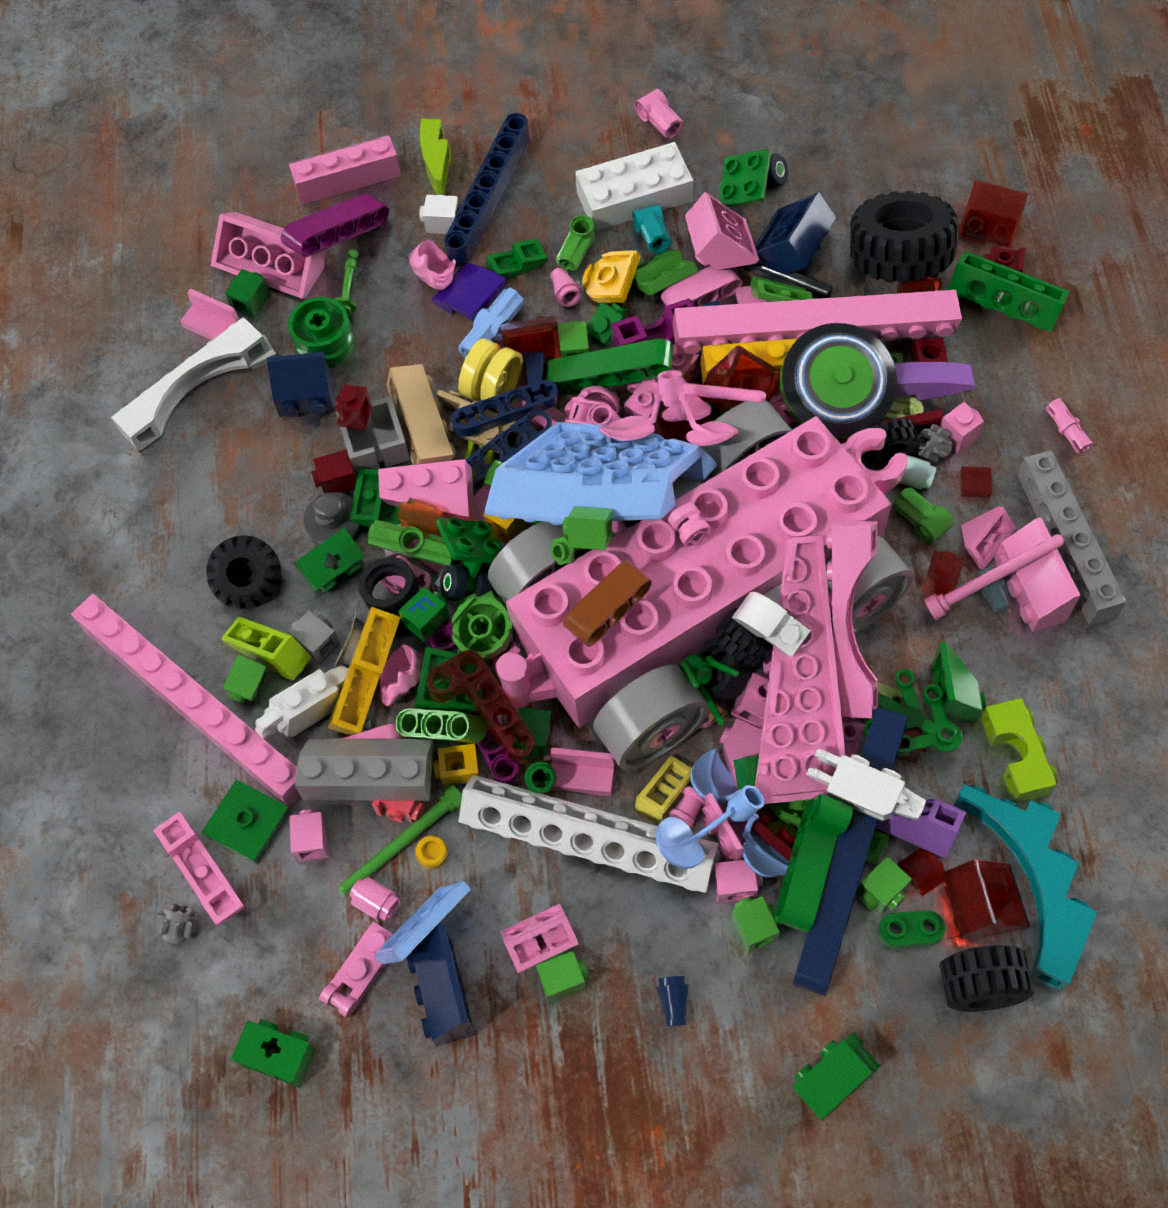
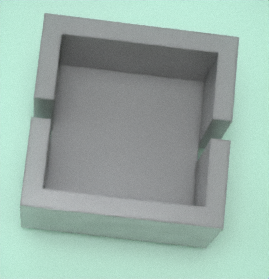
M391 396L371 402L370 418L372 424H368L365 430L340 427L355 476L358 475L359 469H380L379 464L385 463L386 467L410 461L407 445Z

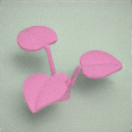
M676 370L658 374L659 393L654 394L655 403L650 418L629 416L614 421L607 426H599V430L603 434L613 439L631 441L644 438L655 432V426L652 424L657 420L660 402L663 401L664 405L669 407L662 413V418L665 421H689L693 430L686 434V439L692 444L699 446L713 445L738 435L736 428L723 422L710 421L702 425L695 422L710 415L711 407L698 396H686V392L683 389L682 373Z

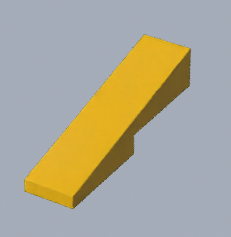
M374 607L370 608L327 728L349 736L361 733L379 676L383 672L400 620L399 616Z

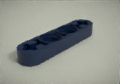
M540 380L461 407L451 415L453 431L458 436L468 437L521 419L535 409L547 410L555 406L558 401L557 386L550 380ZM545 391L547 394H550V396L544 397V395L541 394V392ZM530 395H532L535 402L531 403ZM515 399H523L526 402L522 408H514L510 404ZM489 408H495L499 411V414L493 418L484 416V412ZM475 414H479L480 421L477 422ZM465 419L469 424L463 425L460 420Z

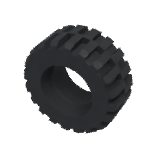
M895 191L890 192L888 195H877L875 199L870 198L863 205H860L851 217L850 257L852 262L863 274H870L873 279H884L885 282L889 283L894 281L909 283V281L915 280L920 282L924 281L927 277L933 278L940 272H944L955 258L958 229L957 214L948 202H943L940 197L935 195L932 197L924 192L919 194L914 193V191H906V193Z

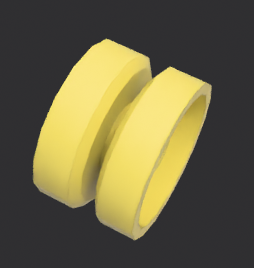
M485 338L478 340L470 349L461 368L458 385L460 395L475 401L480 399L482 401L516 389L523 368L522 354L507 347L500 349L499 344Z

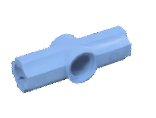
M510 287L504 289L488 309L483 308L479 311L474 320L473 329L458 346L459 353L466 358L472 346L482 338L492 342L502 341L508 332L510 321L524 305V298Z

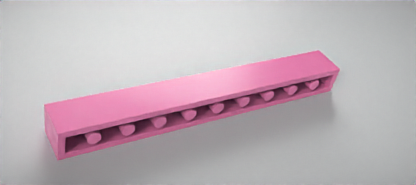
M956 290L675 308L673 331L676 353L694 354L702 351L703 346L797 339L807 331L829 323L855 325L867 330L876 338L885 341L903 337L918 339L923 336L932 335L946 337L956 333L962 316Z
M92 593L71 613V616L84 632L290 809L301 796L295 787L297 767Z

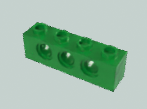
M964 251L957 262L947 289L956 290L957 297L969 299L979 303L984 308L997 310L1012 319L1022 320L1032 324L1037 329L1052 332L1070 292L968 251ZM977 281H981L985 285H981ZM1003 291L1010 293L1011 296L1006 295L1005 293H1003ZM1029 301L1036 303L1038 306L1030 304Z

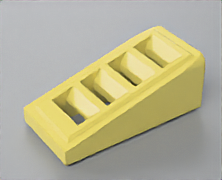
M671 755L636 797L635 811L659 825L660 822L668 817L671 809L675 807L683 795V789L690 785L692 767ZM671 770L683 777V779L679 780L668 772ZM662 781L667 782L671 786L675 787V789H672L669 786L665 785L664 783H662ZM655 791L659 792L660 794H662V795H664L665 797H667V799L665 800L664 798H662L661 796L657 795V794L654 793V792H655Z

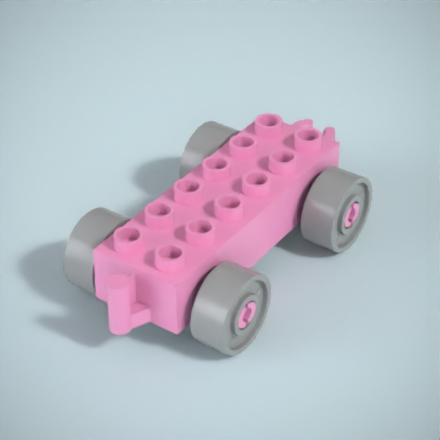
M767 400L762 403L744 402L733 407L715 420L716 422H723L733 426L738 430V435L721 443L700 446L717 462V468L708 475L711 479L676 499L675 506L662 519L655 521L641 520L614 536L606 550L586 549L577 551L574 554V561L559 565L553 559L550 551L553 539L564 536L563 524L552 525L550 522L542 521L517 535L498 553L488 571L490 584L507 606L508 615L515 631L514 637L528 655L524 659L519 654L508 652L503 654L496 663V671L501 681L506 703L514 708H522L530 702L557 697L578 728L595 719L593 723L595 733L622 770L639 769L657 761L688 739L704 722L710 710L707 706L708 702L700 691L693 687L680 663L687 656L698 654L707 641L717 637V626L732 609L740 607L750 592H757L763 595L782 583L787 539L822 535L827 575L828 562H832V549L827 548V532L832 530V525L838 521H877V554L862 574L853 600L852 620L854 634L874 623L901 599L914 578L913 572L883 538L891 508V502L884 494L893 489L902 480L908 457L904 453H897L889 460L888 465L879 471L867 469L861 462V456L865 452L881 450L886 439L885 430L881 428H867L856 432L847 439V442L840 444L817 416L792 430ZM686 503H694L700 511L699 517L707 521L712 531L703 542L687 548L679 538V531L673 530L669 524L668 518L678 507ZM628 560L652 580V585L647 594L594 645L587 647L563 626V621L568 612L621 562ZM827 578L829 594L832 593V581H828ZM831 613V623H832V625H833V613Z

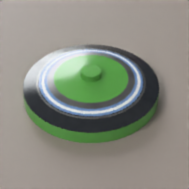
M829 323L807 331L792 345L781 367L780 389L788 411L799 424L802 425L817 416L836 439H847L856 432L873 428L872 426L878 424L888 413L896 396L897 372L889 351L873 334L855 325Z

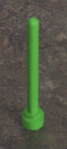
M452 783L442 791L443 795L439 797L440 801L341 883L339 886L340 893L348 895L353 885L359 879L363 881L366 877H370L448 810L450 812L454 809L458 811L462 800L460 791Z

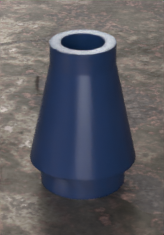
M685 976L658 978L659 987H656L666 1019V1027L687 1025L686 1011L689 984L685 983Z

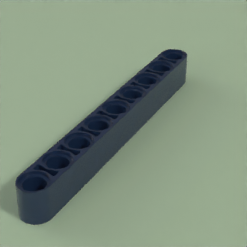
M876 707L861 757L870 762V767L882 771V768L893 771L907 725V715ZM853 809L852 818L846 831L837 836L817 914L812 928L807 934L793 981V986L822 996H826L878 823V819L856 809Z

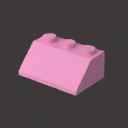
M704 192L685 215L688 225L687 230L690 232L696 259L705 266L710 265L717 270L756 264L759 261V257L746 219L707 192Z
M1041 517L1033 520L1001 542L995 555L997 566L1051 537ZM1057 548L1006 575L1009 593L1012 597H1016L1020 605L1021 618L1024 623L1029 624L1032 632L1067 622L1080 597V593Z

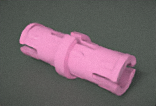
M1061 398L1049 403V406H1046L1045 409L1059 427L1058 432L1060 435L1068 439L1077 455L1088 451L1093 446V442L1083 431L1078 417L1074 418Z

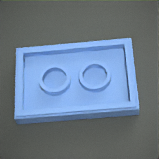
M464 881L440 886L378 949L374 957L381 964L403 961L471 889Z

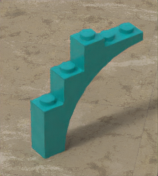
M964 784L954 806L974 816L997 834L1014 854L1027 877L1032 891L1038 919L1037 954L1030 976L1063 991L1072 980L1097 911L1091 909L1090 905L1083 900L1066 898L1079 862L1071 859V855L1065 851L1048 848L1061 814L1054 811V808L1047 803L1033 802L1031 800L1026 808L1021 810L1016 803L1010 800H999L988 795V792L981 787Z

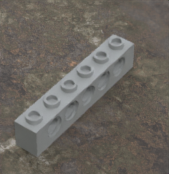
M1052 450L1024 457L1017 477L1037 518H1042L1050 536L1061 535L1064 539L1063 545L1058 547L1057 550L1080 593L1077 602L1088 625L1091 626L1118 618L1126 604V600Z

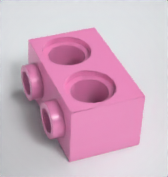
M560 903L500 931L518 973L579 944Z

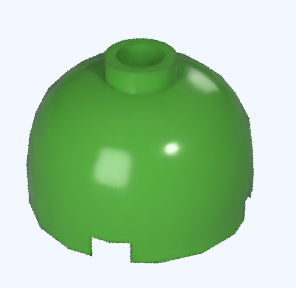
M492 597L468 599L458 607L452 617V639L459 650L472 658L489 660L498 657L508 649L513 641L515 631L507 608Z

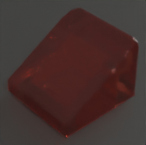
M919 848L897 863L912 879V886L921 896L926 895L947 879L943 863L923 848Z

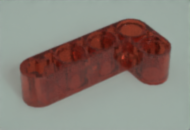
M473 650L460 652L430 671L427 677L428 692L433 700L447 702L465 692L511 762L523 764L532 758L534 753V737L477 652ZM472 663L477 667V670L468 674L464 673L461 667L464 664ZM440 679L450 682V686L444 690L436 689L433 685ZM482 689H490L494 692V696L487 700L481 699L477 694ZM500 714H505L511 718V722L508 725L500 726L494 719ZM514 732L515 738L520 745L526 743L524 751L520 748L514 749L515 741L512 736Z

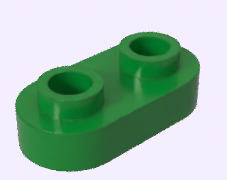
M930 910L890 913L881 919L877 934L881 943L891 949L927 947L936 945L942 939L945 933V923L939 914ZM923 923H932L934 931L925 930ZM893 924L898 925L901 928V933H892L890 926Z

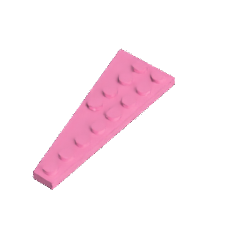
M822 535L787 539L779 606L808 628L810 633L792 657H788L773 646L755 787L760 790L764 797V804L812 799L820 793L827 795L828 786L809 778L806 775L808 769L816 768L833 777L836 767L819 761L815 757L817 750L826 751L840 758L842 755H845Z

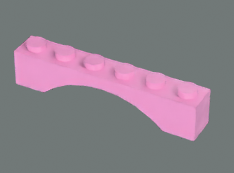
M838 521L832 525V530L827 532V548L832 549V562H828L827 578L828 581H832V593H829L830 613H833L832 632L841 717L873 718L875 709L878 707V679L869 669L859 651L853 630L852 611L858 582L867 565L877 554V521Z

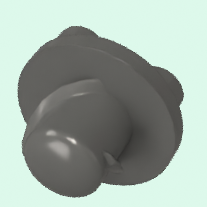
M340 492L324 493L315 498L308 505L304 513V526L308 536L321 544L345 527L353 538L361 525L350 521L353 498Z

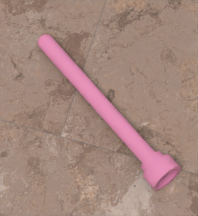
M682 377L683 389L686 395L762 403L766 399V394L763 391L690 384Z
M1054 535L945 595L943 593L939 595L935 593L925 598L924 601L934 619L938 620L947 615L946 611L951 609V605L1062 546L1064 539L1061 535Z

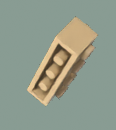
M423 364L390 368L387 388L394 404L412 465L445 462L455 459L454 445L447 438L446 421L444 419L441 420L439 414V400L437 397H433L432 380L430 375H426Z

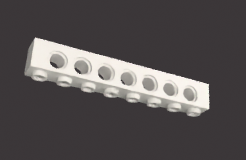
M473 775L463 789L458 822L469 825L471 828L484 829L498 833L505 838L526 841L533 846L554 849L564 855L582 857L596 864H606L620 868L627 873L648 876L658 882H669L683 886L690 891L704 893L707 891L717 856L718 843L701 838L697 840L703 848L705 856L696 867L683 869L669 863L660 853L659 847L656 844V829L658 826L541 793H535L477 775Z

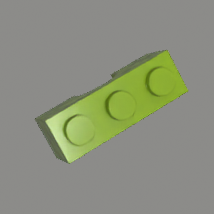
M1022 698L985 707L980 719L991 747L1009 744L1019 751L1022 758L1019 762L1008 764L1002 775L1012 802L1018 804L1049 796L1057 785V773L1054 766L1048 764L1045 756V743L1043 738L1036 734L1033 726L1034 716L1031 709L1025 706Z

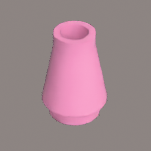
M564 268L554 269L550 277L553 281L557 302L565 307L574 306L581 299V287L566 273Z

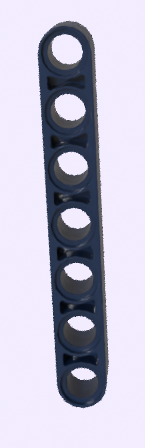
M512 113L504 120L445 236L444 242L447 257L451 261L453 259L456 260L455 266H463L471 260L529 143L528 120L524 114Z

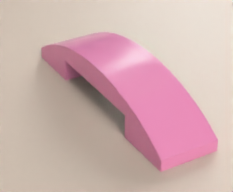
M178 812L153 830L217 927L245 908L235 890L181 812Z

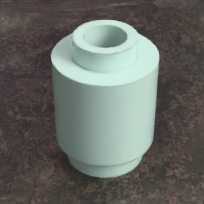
M907 455L906 470L899 483L919 490L922 488L929 490L937 467L931 466V462Z

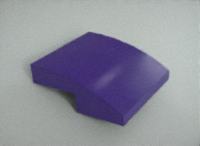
M465 263L453 276V281L444 290H439L431 300L432 303L453 315L455 312H458L473 322L479 311L486 308L506 286V279L486 268Z

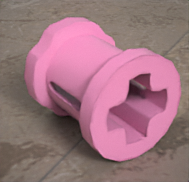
M685 787L682 791V799L676 809H671L669 815L670 817L683 820L690 829H694L696 825L695 819L702 807H705V799L694 788Z

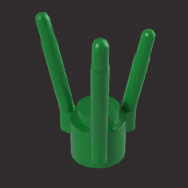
M691 654L680 663V666L687 674L693 687L698 689L708 702L707 706L718 724L723 726L725 721L704 684L711 680L713 667L735 677L739 675V672L730 666L716 661L711 655L704 658L700 654Z

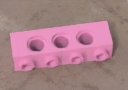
M674 344L672 370L680 371L686 382L691 384L701 372L700 361L702 351L694 354L676 353V346ZM658 378L645 380L624 404V418L629 416L651 417L655 403L654 394L659 393ZM663 401L660 402L657 420L652 424L655 427L663 419L662 413L669 408L664 405Z

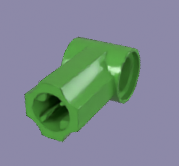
M579 215L570 222V232L556 257V264L566 271H577L585 254L595 244L594 223L590 217Z
M911 487L905 488L893 502L892 507L914 525L917 535L928 544H933L954 525V519L947 509L939 505L934 507Z

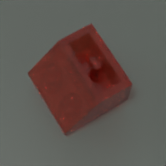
M976 179L958 234L1011 248L1029 192Z

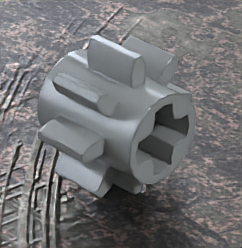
M932 424L930 429L922 430L918 435L920 441L919 449H921L918 455L935 463L939 457H947L953 447V442L949 438L951 431Z
M175 902L164 907V913H158L155 928L160 929L159 935H162L165 941L176 944L183 943L190 939L191 933L197 932L199 918L194 917L195 911H192L191 906Z

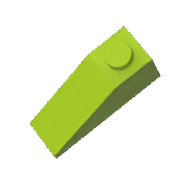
M239 616L221 638L225 644L255 662L268 667L275 674L293 681L312 658L291 635Z

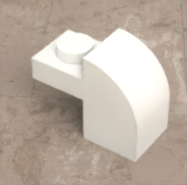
M750 592L732 616L735 621L755 636L764 638L788 657L794 655L810 633V630L787 613L788 611L757 592Z

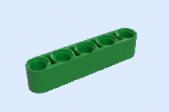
M654 339L552 359L546 363L545 380L554 382L557 386L558 396L579 393L593 385L607 388L656 379L658 374L672 370L674 346L668 340Z

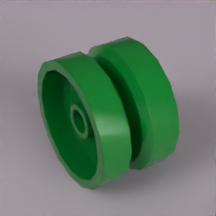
M327 297L310 298L298 304L291 312L288 328L297 354L324 352L329 368L343 363L351 355L355 345L354 334L347 311L340 302Z

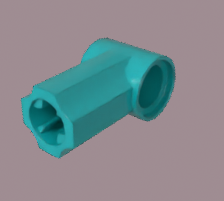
M657 204L632 211L637 234H642L648 250L656 255L664 253L671 246V238L665 227L660 205Z

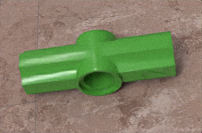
M375 520L370 526L368 532V544L370 546L406 555L415 561L424 560L443 566L455 565L458 561L451 557L442 537L421 532L416 527L406 528L380 520ZM420 539L417 547L408 549L412 540Z

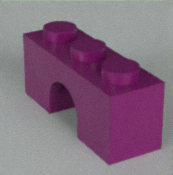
M690 298L664 306L662 317L649 325H642L638 315L612 323L613 346L618 347L654 339H665L674 345L675 308L694 307Z

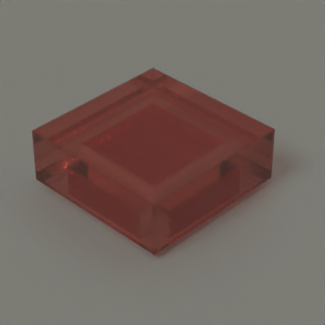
M962 466L960 470L961 497L990 498L992 495L991 467Z

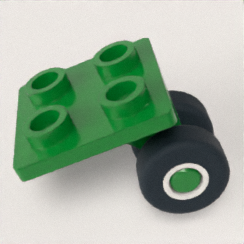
M768 149L726 157L718 201L727 207L762 202L765 197L766 184L770 187L781 186L786 182L788 177L786 160L781 154H771V151Z
M438 517L436 525L451 557L454 560L463 561V566L450 564L444 568L440 579L442 596L448 601H460L466 593L470 595L475 593L477 597H480L490 592L492 585L488 580L489 570L481 568L482 563L492 564L495 557L503 549L491 524L480 520L468 521L455 517Z

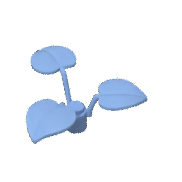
M717 749L706 752L694 763L691 769V783L702 798L705 799V795L712 793L718 804H727L726 812L695 835H693L692 830L683 820L676 817L664 819L656 829V844L659 847L660 853L669 863L683 869L696 867L705 856V852L697 840L730 817L735 822L747 821L742 833L746 842L742 844L743 857L748 866L754 872L764 877L785 875L789 861L751 830L754 821L759 818L756 812L765 803L762 793L752 785H746L744 788L737 790L732 775L721 761Z

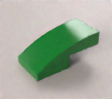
M537 238L515 242L511 251L487 255L486 264L490 271L505 279H510L539 267L547 262L548 258Z

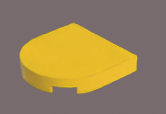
M637 251L605 253L601 255L603 258L594 265L590 264L587 267L582 278V286L589 298L595 302L625 303L641 255Z

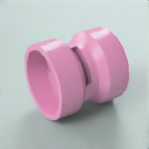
M686 503L678 507L668 518L669 524L673 530L679 531V538L687 548L703 542L712 531L707 521L699 517L700 511L694 503Z

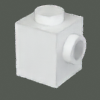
M426 195L425 205L420 206V222H424L426 233L447 234L460 209L458 196Z

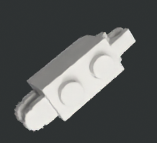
M342 665L326 673L318 669L270 698L269 707L264 710V715L256 720L255 731L262 739L278 731L292 738L331 714L349 668Z
M817 750L815 757L825 764L836 767V771L832 777L816 768H809L806 775L828 786V796L852 804L853 809L880 821L892 818L893 814L918 821L926 800L905 788V782L900 780V774L887 768H882V771L869 766L870 762L858 755L852 754L850 758L842 755L840 758L826 751Z

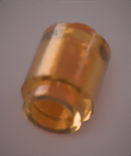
M409 498L407 503L402 501L397 519L401 520V526L416 527L421 532L437 534L436 520L438 517L443 516V511L438 510L435 505Z

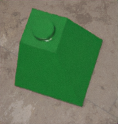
M940 642L931 665L933 684L940 686L943 690L941 702L947 720L952 723L977 722L981 712L986 707L984 692H979L978 681L947 642Z

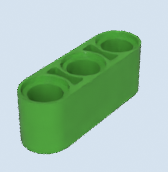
M408 708L398 714L396 729L400 735L405 737L479 743L486 736L487 723L482 716L469 713Z

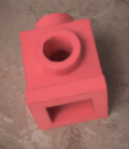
M374 800L372 802L377 815L382 817L384 812H386L385 815L400 823L403 820L411 823L414 820L417 821L425 809L424 801Z

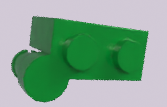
M855 1032L839 1044L832 1040L819 1053L823 1058L813 1068L808 1063L794 1076L797 1083L792 1088L822 1121L864 1083V1080L866 1081L872 1076L873 1072L866 1064L874 1072L882 1066L862 1046L864 1042Z

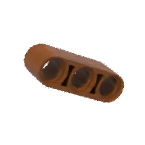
M628 560L621 562L568 612L563 621V626L587 647L594 645L647 594L652 585V580Z

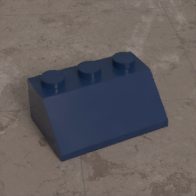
M819 192L777 209L755 244L759 261L756 264L784 274L796 270L798 272L803 271L811 264L813 255L820 249L822 240L830 232V227L836 218Z
M442 923L436 925L411 951L412 953L407 956L410 973H416L419 985L414 986L418 1006L424 1005L426 1018L421 1019L426 1039L432 1038L436 1047L475 1036L453 942L445 924Z

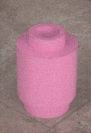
M366 877L363 881L359 879L353 885L349 894L352 897V906L377 921L382 919L388 922L400 904V899L395 897V892L370 877Z

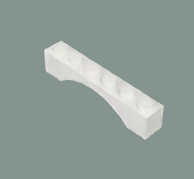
M242 317L149 389L143 391L140 396L121 408L111 419L120 433L141 452L162 435L165 423L172 410L194 387L221 373L250 368V364L268 352L269 348L263 335Z

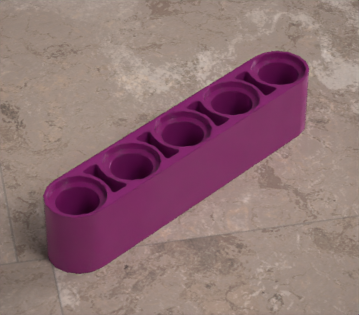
M365 193L289 223L282 231L281 242L302 257H309L380 227L386 222L390 209L387 205Z

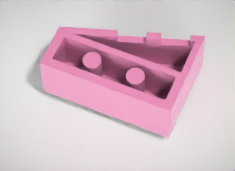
M465 459L378 469L380 498L388 505L436 514L446 518L455 517L461 520L475 521L472 467Z

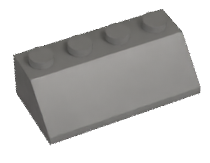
M308 739L298 756L295 787L303 800L430 801L434 741L433 739Z

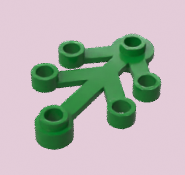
M909 669L899 670L896 673L894 683L900 689L905 706L878 692V707L907 715L908 721L905 731L917 728L926 734L914 738L904 734L902 741L907 743L908 748L899 749L898 756H906L911 751L935 747L938 751L945 753L958 749L962 742V732L956 724L947 720L941 702L943 696L942 688L936 684H929L925 687L922 695L923 701L930 706L934 720L932 722L922 715L913 688L915 680L913 672ZM906 676L910 682L903 683L899 680V677ZM933 691L937 693L938 698H930L927 693ZM872 719L868 720L865 724L864 734L866 737L868 735V728L871 725ZM948 732L952 738L949 740L944 739L941 733Z

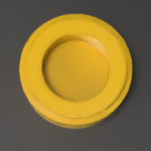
M430 835L418 842L415 854L421 866L433 870L445 864L448 859V848L443 839Z

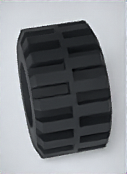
M1007 945L977 947L954 953L940 962L939 967L946 1003L951 1009L963 1012L996 1010L1020 1004L1034 995L1026 953L1021 948Z

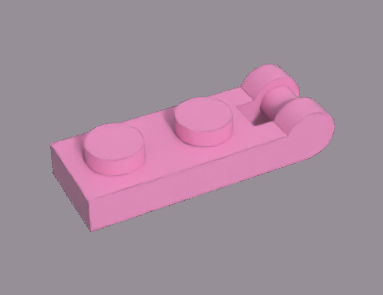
M373 921L333 980L323 989L319 1000L326 1005L333 1004L339 1008L338 1013L348 1018L386 965L381 964L374 956L378 949L393 934ZM344 985L352 989L347 997L340 993Z

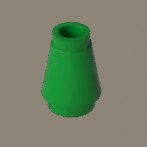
M535 762L527 768L525 783L531 791L545 793L555 785L556 772L550 764ZM542 769L543 775L540 778H533V773L536 774V770Z

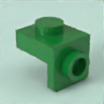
M602 302L587 324V332L609 346L612 342L611 324L627 319L628 317L625 316L627 310L613 302L612 306Z

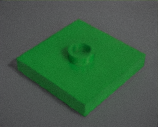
M236 779L201 833L214 842L257 864L287 817L290 809L288 806Z

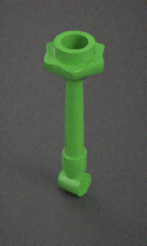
M350 249L345 256L342 297L335 298L346 309L348 317L352 316L357 309V305L349 298L353 272L356 267L355 261L359 255L355 249Z
M612 530V538H613L614 536H616V534H615L614 531ZM568 536L553 539L550 551L553 559L559 565L574 561L575 552L586 549L569 548Z

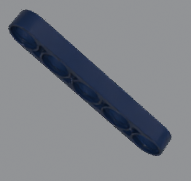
M535 409L465 459L476 470L473 489L485 481V476L492 466L486 464L484 456L489 450H497L500 454L499 462L504 463L552 427L551 417L544 410ZM536 416H543L547 420L546 427L541 431H535L531 427V421ZM513 433H520L523 436V443L518 448H511L508 445V437Z

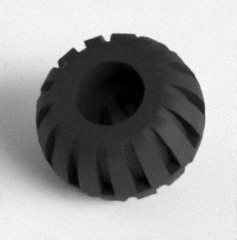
M248 535L234 536L221 542L209 556L206 566L207 582L213 594L224 604L238 609L254 608L264 604L276 592L281 580L280 561L271 546L263 540ZM244 564H248V569L252 570V576H247L246 581L242 580V575L237 574V570L243 568Z

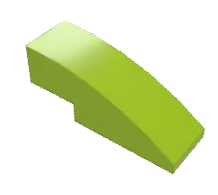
M421 118L420 145L426 173L436 194L445 195L451 161L448 140H444L441 119Z

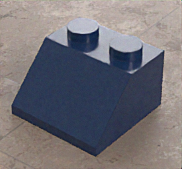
M324 352L267 357L272 397L279 417H295L302 414H323L335 411L334 382Z

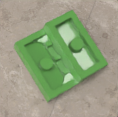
M668 249L664 253L638 264L632 284L642 292L652 295L698 272L694 261L683 260L680 250Z
M753 276L750 283L751 293L754 298L770 302L813 299L812 292L806 291V288L757 276Z

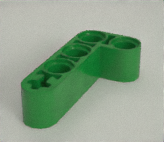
M822 793L807 802L801 816L774 915L776 922L806 933L812 928L837 836L844 833L849 826L853 814L852 804Z

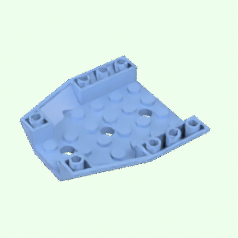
M557 422L496 468L485 507V515L498 516L500 519L517 518L524 519L526 522L544 521L550 522L552 525H561L564 518L569 516L574 506L612 509V521H655L662 519L675 506L673 482L678 477L689 478L691 481L704 480L717 468V462L698 445L673 438L666 440L659 434L652 433L641 439L623 441L608 437L599 430V426L607 425Z

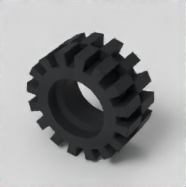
M901 417L897 421L896 418H891L890 422L884 420L881 422L882 425L876 424L872 426L873 428H881L886 432L883 448L881 450L867 451L872 464L887 466L889 460L895 454L904 453L913 456V452L919 450L920 441L910 419L905 420V418Z
M736 607L717 626V639L722 640L720 642L722 647H727V652L730 655L733 653L737 661L743 660L744 665L747 666L750 664L752 667L759 666L772 653L773 645L764 638L755 636L732 618L738 610Z

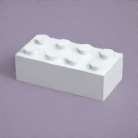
M675 142L575 171L577 194L586 215L593 220L594 231L633 220V210L659 204L661 210L664 211L693 202V179Z

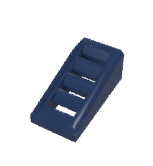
M523 352L527 385L545 380L546 359L544 353ZM530 395L531 403L535 402L532 395Z

